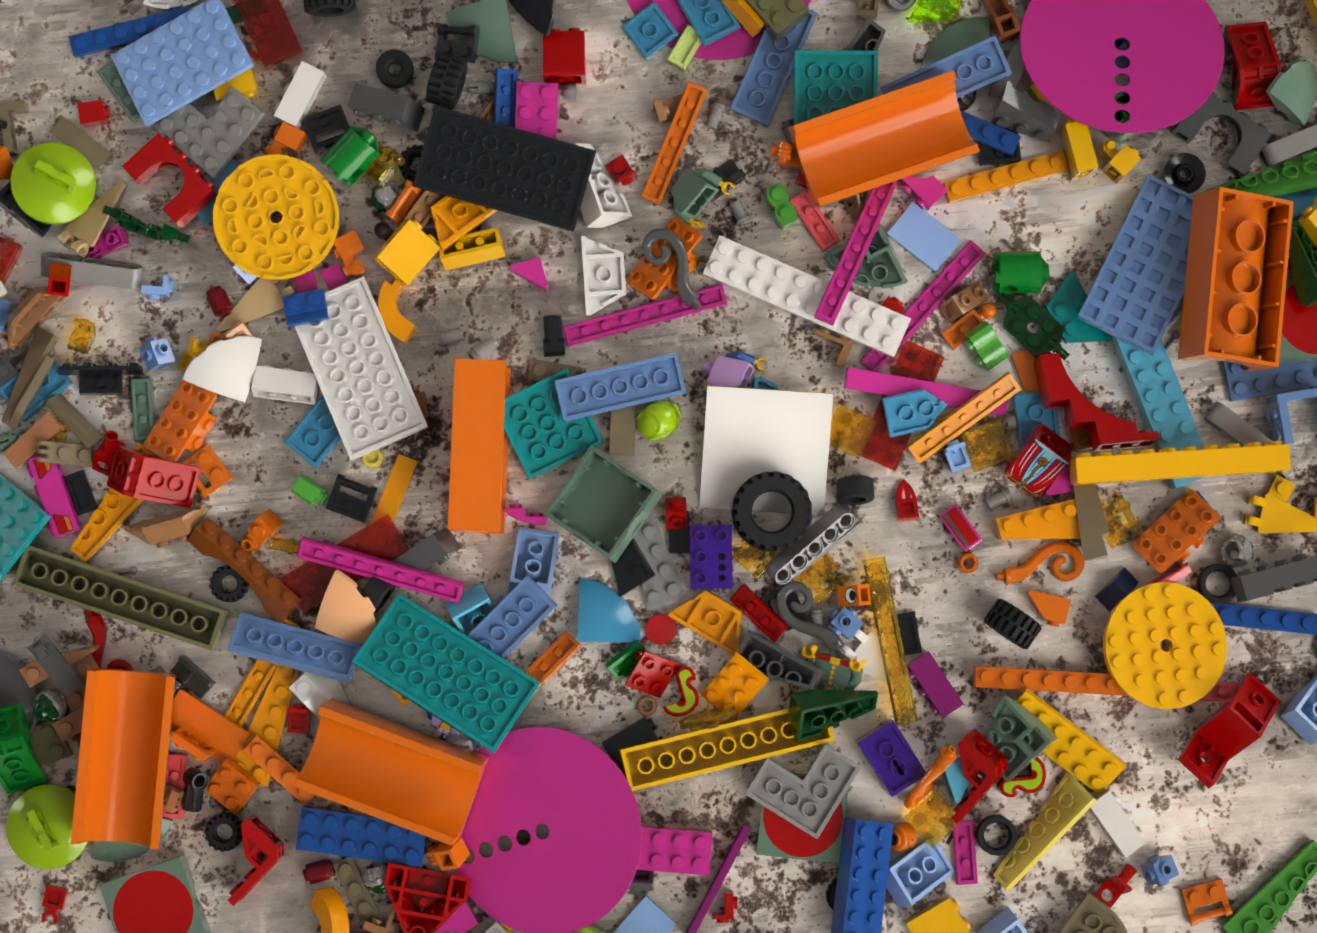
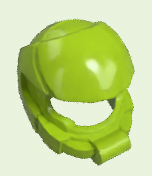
M662 400L652 402L637 413L638 430L650 441H659L669 436L678 428L680 415L683 413L677 403L671 404Z

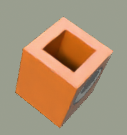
M870 584L837 586L839 607L871 605Z

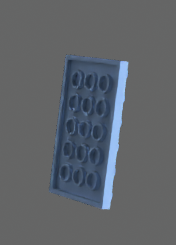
M206 0L110 55L147 127L255 66L222 0Z

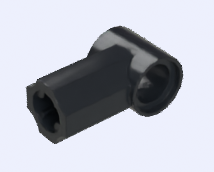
M561 315L543 316L544 357L565 356Z
M190 767L183 774L185 790L182 809L184 811L199 812L202 809L204 789L209 784V777L199 769Z

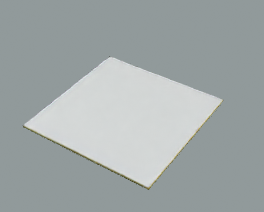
M707 386L699 507L732 509L734 497L744 482L762 472L777 471L788 474L795 480H798L809 494L808 496L812 503V514L824 515L833 393ZM777 492L761 494L755 500L752 511L792 513L791 505L787 498Z

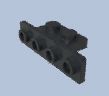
M64 363L62 366H57L59 375H79L80 395H123V375L144 374L143 367L139 366L138 363H126V366H118L116 363H105V366H96L95 363H85L83 366Z

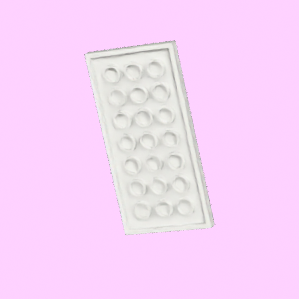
M363 276L326 292L329 320L295 326V329L348 456L352 461L429 427L366 278Z

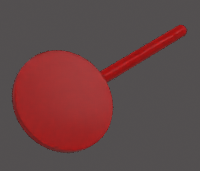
M667 614L653 615L646 623L645 631L647 637L641 640V643L643 645L649 640L658 645L669 643L676 635L677 627L675 621Z

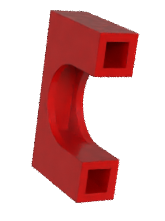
M157 133L122 167L140 186L145 184L162 168L177 167L182 170L184 184L180 193L162 209L182 229L217 196L213 191L215 186L208 178L203 180L199 176L202 172L194 164L190 166L186 162L189 158L181 150L177 152L173 148L175 143L167 135L163 138Z

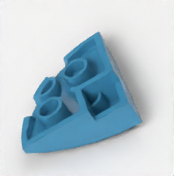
M580 579L577 641L634 643L639 639L641 642L637 619L626 600L620 597L618 592L613 591L603 583L589 579Z

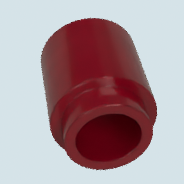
M215 286L206 291V300L214 316L224 318L232 313L233 305L225 289H222L221 286Z
M322 859L306 864V869H303L304 879L306 882L309 881L311 885L329 880L332 876H335V869L331 859Z

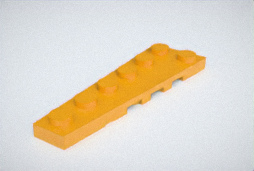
M139 443L134 449L154 455L142 443ZM110 488L70 550L83 562L88 563L144 500L123 495Z
M277 665L248 729L249 738L243 748L257 734L278 752L289 713L287 708L291 706L294 695L289 687L298 680L300 670ZM241 749L234 762L259 781L260 785L268 787L271 776Z

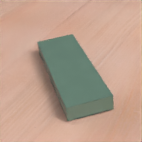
M112 61L97 73L132 123H135L141 119V116Z
M153 378L131 379L134 441H145L156 424Z

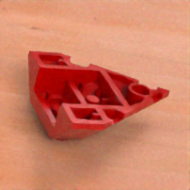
M388 863L384 885L404 933H435L466 902L472 878Z

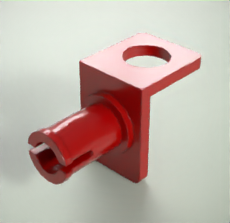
M112 430L107 431L104 435L105 439L95 451L92 463L93 470L107 476L110 473L117 445L125 447V443L117 440V432ZM98 462H103L108 469L100 467Z
M1126 864L1119 875L1106 878L1093 896L1112 908L1122 894L1132 891L1128 883L1137 873V870L1132 865ZM1105 889L1112 893V899L1109 902L1102 898V892Z

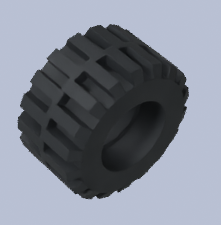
M303 0L304 11L313 16H341L356 9V0Z
M444 52L439 54L428 80L426 90L428 103L451 110L456 106L466 80L468 69L466 59Z
M997 599L984 618L985 623L990 628L1022 649H1028L1042 629L1037 621L1003 599Z

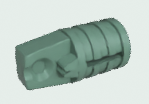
M24 427L0 434V443H2L0 444V454L4 453L29 429Z

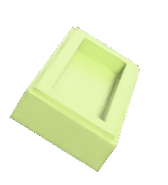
M687 25L667 58L668 62L684 71L701 45V41L692 26Z

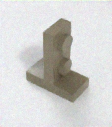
M23 100L0 103V119L7 121V127L5 129L0 128L3 135L0 143L1 146L7 147L10 156L19 155L13 115L29 112L28 104Z

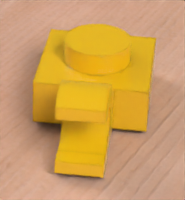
M191 337L188 351L184 350L178 370L185 372L195 356L198 357L199 353L206 349L207 342L201 340L199 346H197L198 338Z

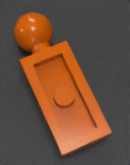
M985 303L981 306L979 313L973 309L940 335L949 347L955 350L966 341L965 333L983 322L984 319H992L996 315V307L991 303Z

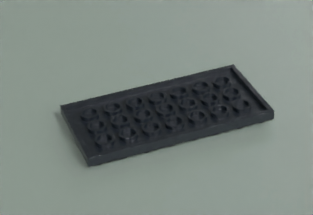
M435 106L413 187L574 232L596 150Z

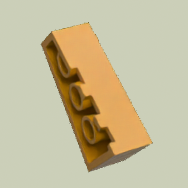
M1075 499L993 519L998 540L1081 539Z

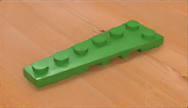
M1317 150L1303 154L1301 158L1294 161H1284L1280 166L1274 168L1270 166L1261 173L1255 175L1251 173L1240 179L1226 182L1208 190L1224 187L1275 197L1316 188Z
M1311 840L1230 916L1221 927L1227 933H1270L1273 927H1276L1279 923V919L1285 911L1291 907L1297 895L1306 887L1307 882L1317 872V843Z

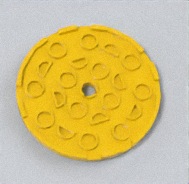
M280 154L253 158L238 166L236 170L227 176L218 190L219 192L213 207V226L216 238L227 257L240 269L253 276L268 280H286L299 277L319 265L334 245L340 222L336 196L324 176L316 168L303 160ZM280 212L282 220L279 223H273L271 221L272 213Z
M1158 582L1147 584L1131 591V593L1117 603L1110 613L1111 616L1104 629L1103 654L1112 679H1115L1121 690L1128 697L1148 707L1176 709L1195 703L1215 686L1226 662L1227 638L1219 614L1204 596L1181 584ZM1163 640H1167L1171 644L1166 652L1161 649V642Z

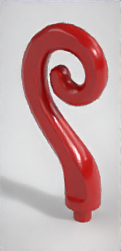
M88 610L85 612L88 620L85 622L93 636L92 645L99 644L100 646L91 655L98 667L101 668L107 639L106 624L101 614L96 615L94 611ZM122 659L113 660L107 665V669L122 668L123 670H134L130 663Z

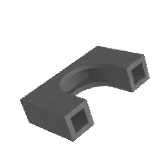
M1212 92L1206 102L1193 114L1178 122L1171 133L1189 144L1205 121L1218 118L1229 122L1236 131L1237 143L1223 168L1241 178L1245 175L1272 134L1268 132L1266 126L1260 123L1256 124L1250 120L1251 117L1248 114L1238 112L1230 102L1220 100L1216 97V93Z

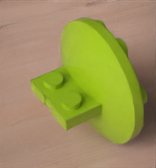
M50 142L35 145L21 154L13 166L10 186L15 202L26 215L36 221L56 225L71 222L87 211L95 196L96 177L91 164L78 150L65 144Z
M45 784L27 790L14 802L8 814L6 832L12 850L22 861L40 869H55L71 863L82 854L88 842L71 844L76 792L65 786Z

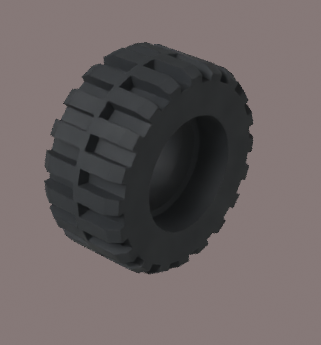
M767 471L754 475L742 484L732 503L734 527L747 544L759 550L772 552L790 548L800 541L809 529L810 521L812 520V503L809 499V494L798 480H795L788 474ZM777 492L785 496L789 501L792 510L791 518L788 524L781 530L766 531L755 523L752 516V507L755 500L761 494Z

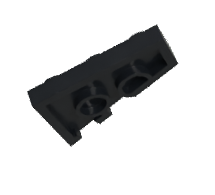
M634 537L617 562H612L620 597L627 595L656 576Z

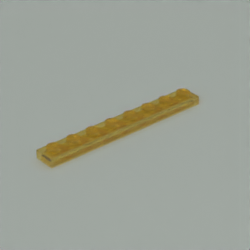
M885 556L863 560L867 584H870L871 605L896 725L917 722L918 719Z

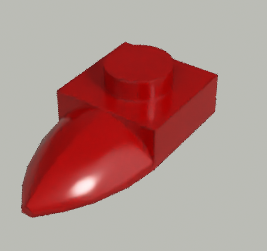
M905 480L900 482L896 492L895 508L897 522L916 521L919 519L915 492Z

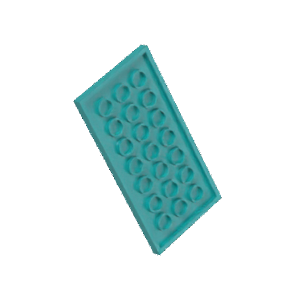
M400 593L351 661L356 667L493 754H495L541 684V682Z

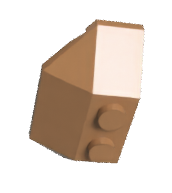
M37 286L29 289L24 294V299L20 304H15L9 311L10 315L7 317L8 347L13 351L21 348L36 331L37 327L43 324L67 296L47 294L48 286Z
M202 504L124 526V530L149 545H157V548L169 546V541L176 539L177 542L187 541L194 528L203 521L209 510V505Z

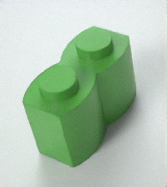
M778 183L767 188L765 199L770 209L774 211V219L778 227L784 230L795 225L797 222V212L789 202L788 192L784 185Z
M983 321L964 334L966 338L964 343L970 352L974 351L976 356L974 361L980 368L983 367L989 371L1009 357L994 329L988 322Z
M303 474L299 476L291 488L292 493L315 507L318 504L322 505L328 497L326 494L327 489Z

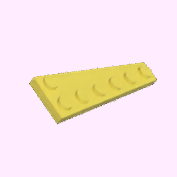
M1069 772L1064 775L1052 792L1053 796L1048 803L1043 804L1040 809L1041 812L1035 821L1032 820L1028 825L1029 829L1025 835L1018 839L1014 848L1008 853L993 874L1006 890L1010 891L1097 801Z

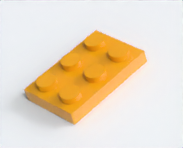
M736 652L700 695L733 721L768 682L769 678Z

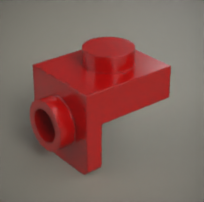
M674 496L665 498L666 529H686V497Z
M293 703V707L287 708V712H289L287 732L309 734L311 710L306 708L305 704Z
M724 891V912L712 913V919H716L717 923H728L729 919H734L733 909H737L738 906L737 896H733V891Z

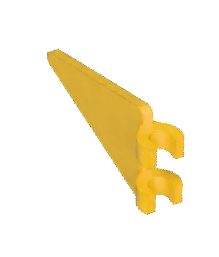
M1269 493L1264 494L1263 498L1249 496L1248 504L1261 507L1259 518L1245 516L1244 525L1257 527V533L1317 532V518Z

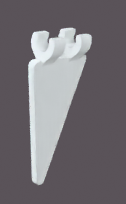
M860 629L857 630L853 636L861 641L855 651L845 644L841 646L845 652L844 655L849 660L857 656V662L866 661V664L862 667L864 673L910 694L915 695L917 693L915 687L873 632H869L866 635Z

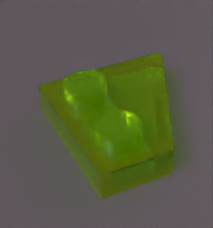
M918 0L908 22H954L963 2L959 0Z

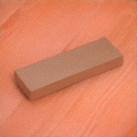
M47 412L3 454L16 469H20L28 459L37 453V449L43 447L37 445L38 441H50L64 427L51 412Z

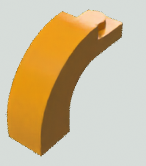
M393 277L392 281L394 283L392 285L384 281L381 287L378 308L388 331L395 338L407 344L417 326L405 319L399 312L398 298L406 285H402Z
M334 887L317 889L309 906L319 919L321 933H349L347 911L338 892Z

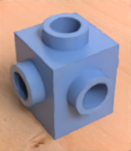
M158 337L146 340L144 346L139 348L148 371L165 368L175 362L172 348L167 338L159 340Z
M840 607V609L835 608L829 615L830 621L828 624L832 626L830 629L839 637L842 635L845 639H851L863 625V622L856 617L858 614L852 608Z
M1153 855L1147 858L1148 862L1140 865L1148 885L1157 884L1158 887L1165 886L1170 883V879L1179 875L1172 855Z

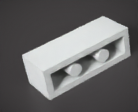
M303 61L294 68L292 73L293 79L290 84H286L283 90L284 96L281 102L278 101L273 110L275 113L274 117L278 121H284L298 129L301 128L303 124L302 119L306 118L327 77L324 71Z
M270 365L256 366L251 389L253 397L315 405L319 384L313 371L305 370L301 372L291 368L279 369Z
M1104 790L1100 795L1094 797L1097 801L1089 810L1123 857H1128L1146 844L1143 839L1145 834L1139 826L1135 828L1131 822L1133 820L1132 815L1127 809L1123 810L1119 805L1121 800L1114 791L1111 793L1109 790Z

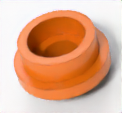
M963 553L957 560V566L963 573H972L978 567V559L972 553ZM966 559H969L971 561V565L969 567L964 566V561Z

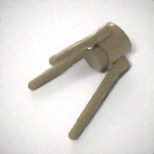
M868 190L863 192V199H860V194H856V200L851 201V206L846 198L842 199L847 215L851 214L852 219L859 218L868 199Z

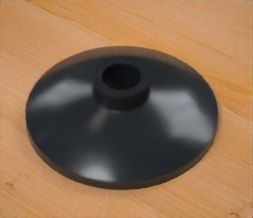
M1190 153L1174 155L1166 163L1164 169L1166 183L1188 194L1198 190L1206 177L1203 162L1197 156ZM1181 171L1186 173V178L1180 176Z

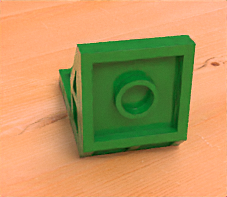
M18 703L1 708L0 784L6 793L10 794L48 783V776L33 753L32 736L22 704Z

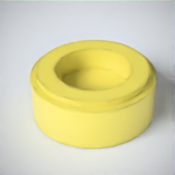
M378 449L362 456V460L367 467L377 468L382 464L384 456L382 451Z

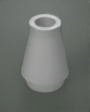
M491 336L489 339L471 347L468 355L471 359H488L496 348L499 347V344Z

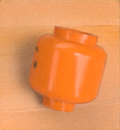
M899 822L894 824L891 843L892 850L903 851L915 845L917 835L910 823Z

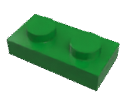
M639 639L605 664L618 682L635 668L638 663V659L635 658L636 652L641 650L647 651Z

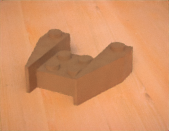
M99 644L61 652L85 683L87 670L90 667L99 668L91 655L92 652L100 647ZM36 659L19 669L30 688L50 677ZM55 683L71 712L52 723L62 742L80 733L82 730L86 684L67 698Z

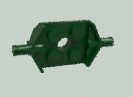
M107 205L103 208V214L112 216L116 224L119 223L127 231L158 240L161 243L169 241L170 245L178 240L187 244L191 241V235L184 234L165 223L162 229L151 223L146 226L141 220L124 212L125 209L123 208L114 209Z
M1001 293L997 299L1006 306L1005 309L1007 310L1002 327L1035 358L1047 352H1056L1065 361L1070 355L1060 344L1065 325L1062 326L1033 299L1032 295L1014 301L1005 293ZM1036 323L1039 326V331L1036 333L1029 332L1027 329L1028 324Z

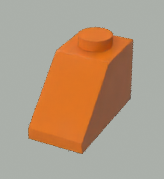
M1033 590L1026 591L1028 599L1040 618L1047 620V625L1059 627V623H1066L1071 599Z

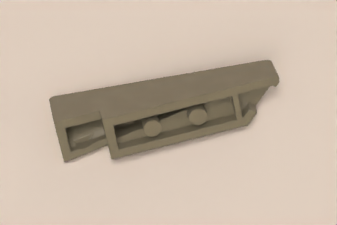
M37 327L2 417V422L14 429H17L56 362V359L49 355L59 337L41 327Z
M1073 485L1083 559L1090 561L1107 558L1108 553L1103 537L1109 536L1110 531L1096 485Z

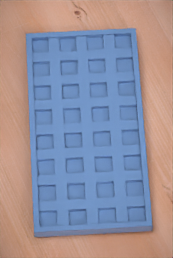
M1149 174L1146 176L1077 316L1078 319L1151 355L1155 353L1185 291L1193 195Z

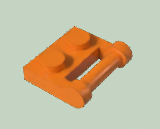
M406 180L404 183L405 187L391 209H388L384 214L397 225H399L423 192L421 189L413 187V182Z
M209 444L182 462L188 465L196 463L212 484L206 488L200 478L198 479L196 488L200 492L199 496L202 500L212 495L234 478Z
M1221 878L1180 889L1191 926L1225 915V917L1233 915ZM1221 902V908L1199 914L1194 912L1195 908Z

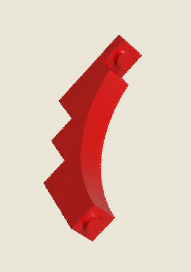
M1047 352L1041 354L1033 363L1043 409L1063 407L1068 430H1089L1093 452L1153 447L1160 439L1158 431L1141 430L1138 432L1136 422L1115 417L1090 402L1069 378L1059 353L1052 354Z

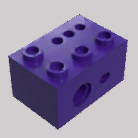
M690 525V589H732V525Z
M892 719L887 720L855 741L891 797L920 780L926 773Z

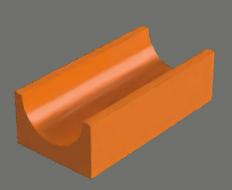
M950 71L788 127L813 206L821 207L980 152L978 144L971 138L960 112L955 91V72Z
M1217 187L1193 195L1178 360L1232 362L1244 365V371L1248 372L1279 367L1294 201L1224 187Z
M455 358L448 530L455 533L505 534L506 513L504 508H506L509 438L504 430L505 398L510 396L511 368H506V360Z
M90 667L87 670L71 844L113 841L140 844L150 849H159L176 674Z
M330 699L321 705L318 711L320 722L313 746L302 770L295 778L293 786L453 846L462 836L489 757L335 699Z

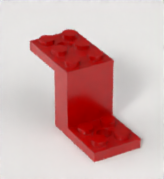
M1247 674L1232 699L1199 723L1177 760L1208 789L1215 785L1228 760L1262 736L1281 700L1253 674Z

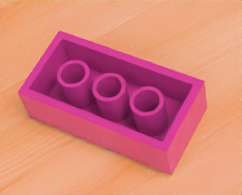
M517 82L515 128L557 140L559 84Z
M642 825V846L637 870L709 875L712 831Z

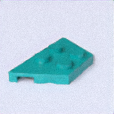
M1073 270L1068 273L1045 307L1046 311L1062 326L1065 325L1062 336L1065 344L1111 341L1110 334L1077 318L1087 298V294Z

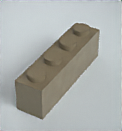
M637 405L611 411V417H607L606 430H610V438H606L605 450L609 451V455L634 456Z

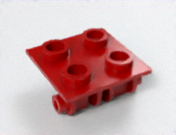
M644 650L637 651L635 658L638 659V663L624 685L660 698L679 668L680 663Z

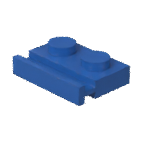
M324 289L282 297L288 327L329 320Z

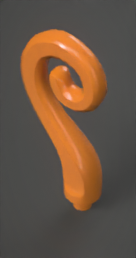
M1054 542L1039 549L1024 564L1017 567L1004 568L1003 572L996 573V581L1004 580L1005 585L1021 582L1028 578L1050 555L1066 553L1073 558V569L1067 573L1062 572L1060 566L1067 560L1064 556H1058L1051 563V571L1058 580L1068 582L1075 580L1081 575L1085 560L1083 559L1082 552L1076 546L1066 542Z
M950 745L949 747L942 748L925 775L906 797L904 806L907 809H912L918 805L933 789V781L943 774L955 761L957 754L954 746Z

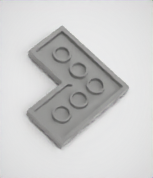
M232 87L209 118L192 103H189L160 119L154 127L164 136L167 135L181 151L212 178L217 179L265 113L238 89Z
M824 744L803 780L766 758L746 790L745 795L818 839L861 769V766Z

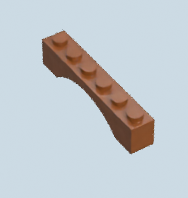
M982 0L998 42L1001 43L1017 37L1021 29L1008 1Z
M207 517L194 528L187 541L202 555L220 560L239 573L255 591L264 610L277 622L282 623L293 613L301 599L213 520Z

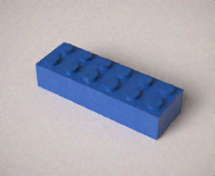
M306 805L301 809L296 849L422 867L424 865V851L428 837L365 813Z
M844 817L831 933H881L893 823Z

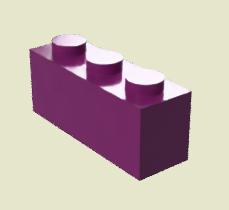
M929 651L924 652L906 664L908 676L912 681L916 679L920 685L917 688L924 699L928 697L932 703L929 707L935 716L939 715L944 718L964 705Z

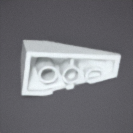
M575 143V144H574V145H578V146H581V147H585V148H589V149L594 150V148L592 147L591 144H586V143ZM597 153L580 210L587 227L604 228L632 217L625 196L622 192L618 193L614 187V179L612 176L608 177L603 170L604 164Z
M305 672L289 687L319 719L318 711L320 706L330 699L350 705L340 682L337 680Z

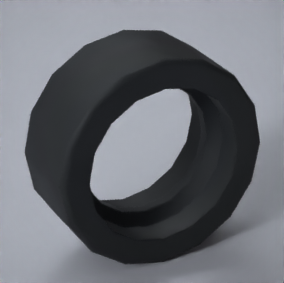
M1208 565L1198 575L1196 583L1198 592L1211 603L1228 602L1235 597L1231 578L1238 575L1227 565ZM1212 572H1223L1229 578L1230 587L1224 595L1215 596L1207 590L1206 579Z
M1001 815L985 817L976 828L975 836L978 845L990 855L1001 856L1007 854L1014 848L1017 842L1015 826L1010 820ZM992 823H1001L1008 830V840L1002 847H991L985 841L984 831Z

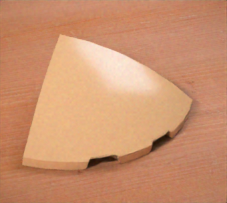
M338 569L334 572L325 592L315 628L343 640L364 644L378 624L373 615L375 608L370 599L363 597L356 589L357 583Z

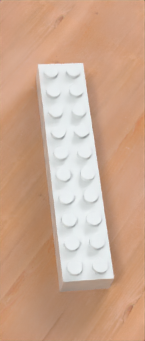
M720 235L703 272V275L709 279L833 333L844 336L893 359L911 320L907 316L851 292H848L833 326L814 318V315L828 287V282Z

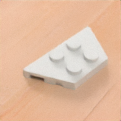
M581 236L586 316H591L626 295L624 253L600 242L588 239V237Z

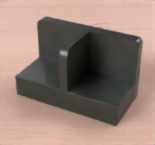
M729 159L718 168L715 167L712 171L723 178L722 181L732 182L735 185L746 179L744 171L742 169L739 170L732 159ZM727 185L726 190L729 191L733 187ZM718 186L719 191L712 198L711 202H714L724 194L720 186Z
M182 655L178 658L179 661L170 672L176 674V677L182 682L181 685L187 686L195 695L202 699L216 682L186 655Z

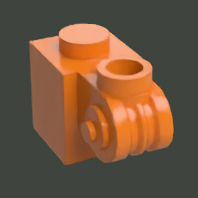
M283 121L281 126L278 125L273 134L275 137L274 141L266 146L264 155H285L283 153L285 150H291L299 154L308 135L304 131Z
M784 141L771 146L770 155L775 157L777 164L781 168L802 171L794 145Z
M354 229L337 238L334 242L335 246L332 248L337 259L341 257L344 265L341 267L347 277L350 275L359 277L365 272V265L360 260H355L356 256L365 252L366 249Z
M268 509L259 515L247 529L249 533L243 536L241 546L250 553L259 551L262 548L261 545L271 539L285 522L271 509Z
M462 837L453 846L439 842L438 844L430 845L424 851L430 865H439L441 871L459 868L470 855Z

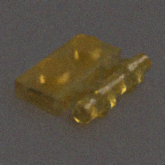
M381 146L379 148L381 154L363 173L383 188L391 181L396 172L393 167L395 165L401 166L405 162L402 155L389 146Z
M1122 494L1114 498L1119 506L1113 508L1110 502L1102 505L1110 531L1109 536L1105 538L1111 548L1131 538L1127 532L1128 529L1132 528L1135 534L1143 531L1139 525L1140 520L1138 517L1135 518L1129 508L1131 505L1128 501H1125ZM1123 512L1128 522L1122 524L1117 514Z
M744 542L733 554L732 558L746 571L752 565L756 567L757 570L752 576L759 580L762 575L765 576L767 574V564L783 550L766 551L769 556L761 564L757 559L764 551Z
M828 552L795 578L796 581L807 585L811 592L813 590L817 592L818 595L813 598V602L817 606L821 602H826L830 599L829 596L837 590V586H844L849 581L845 573L839 578L836 577L834 573L841 568ZM829 578L833 583L823 590L820 585Z

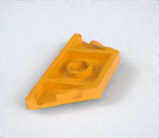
M447 196L431 206V214L440 249L442 251L497 210Z
M704 590L668 614L672 619L728 653L734 655L738 651L742 610L709 590Z

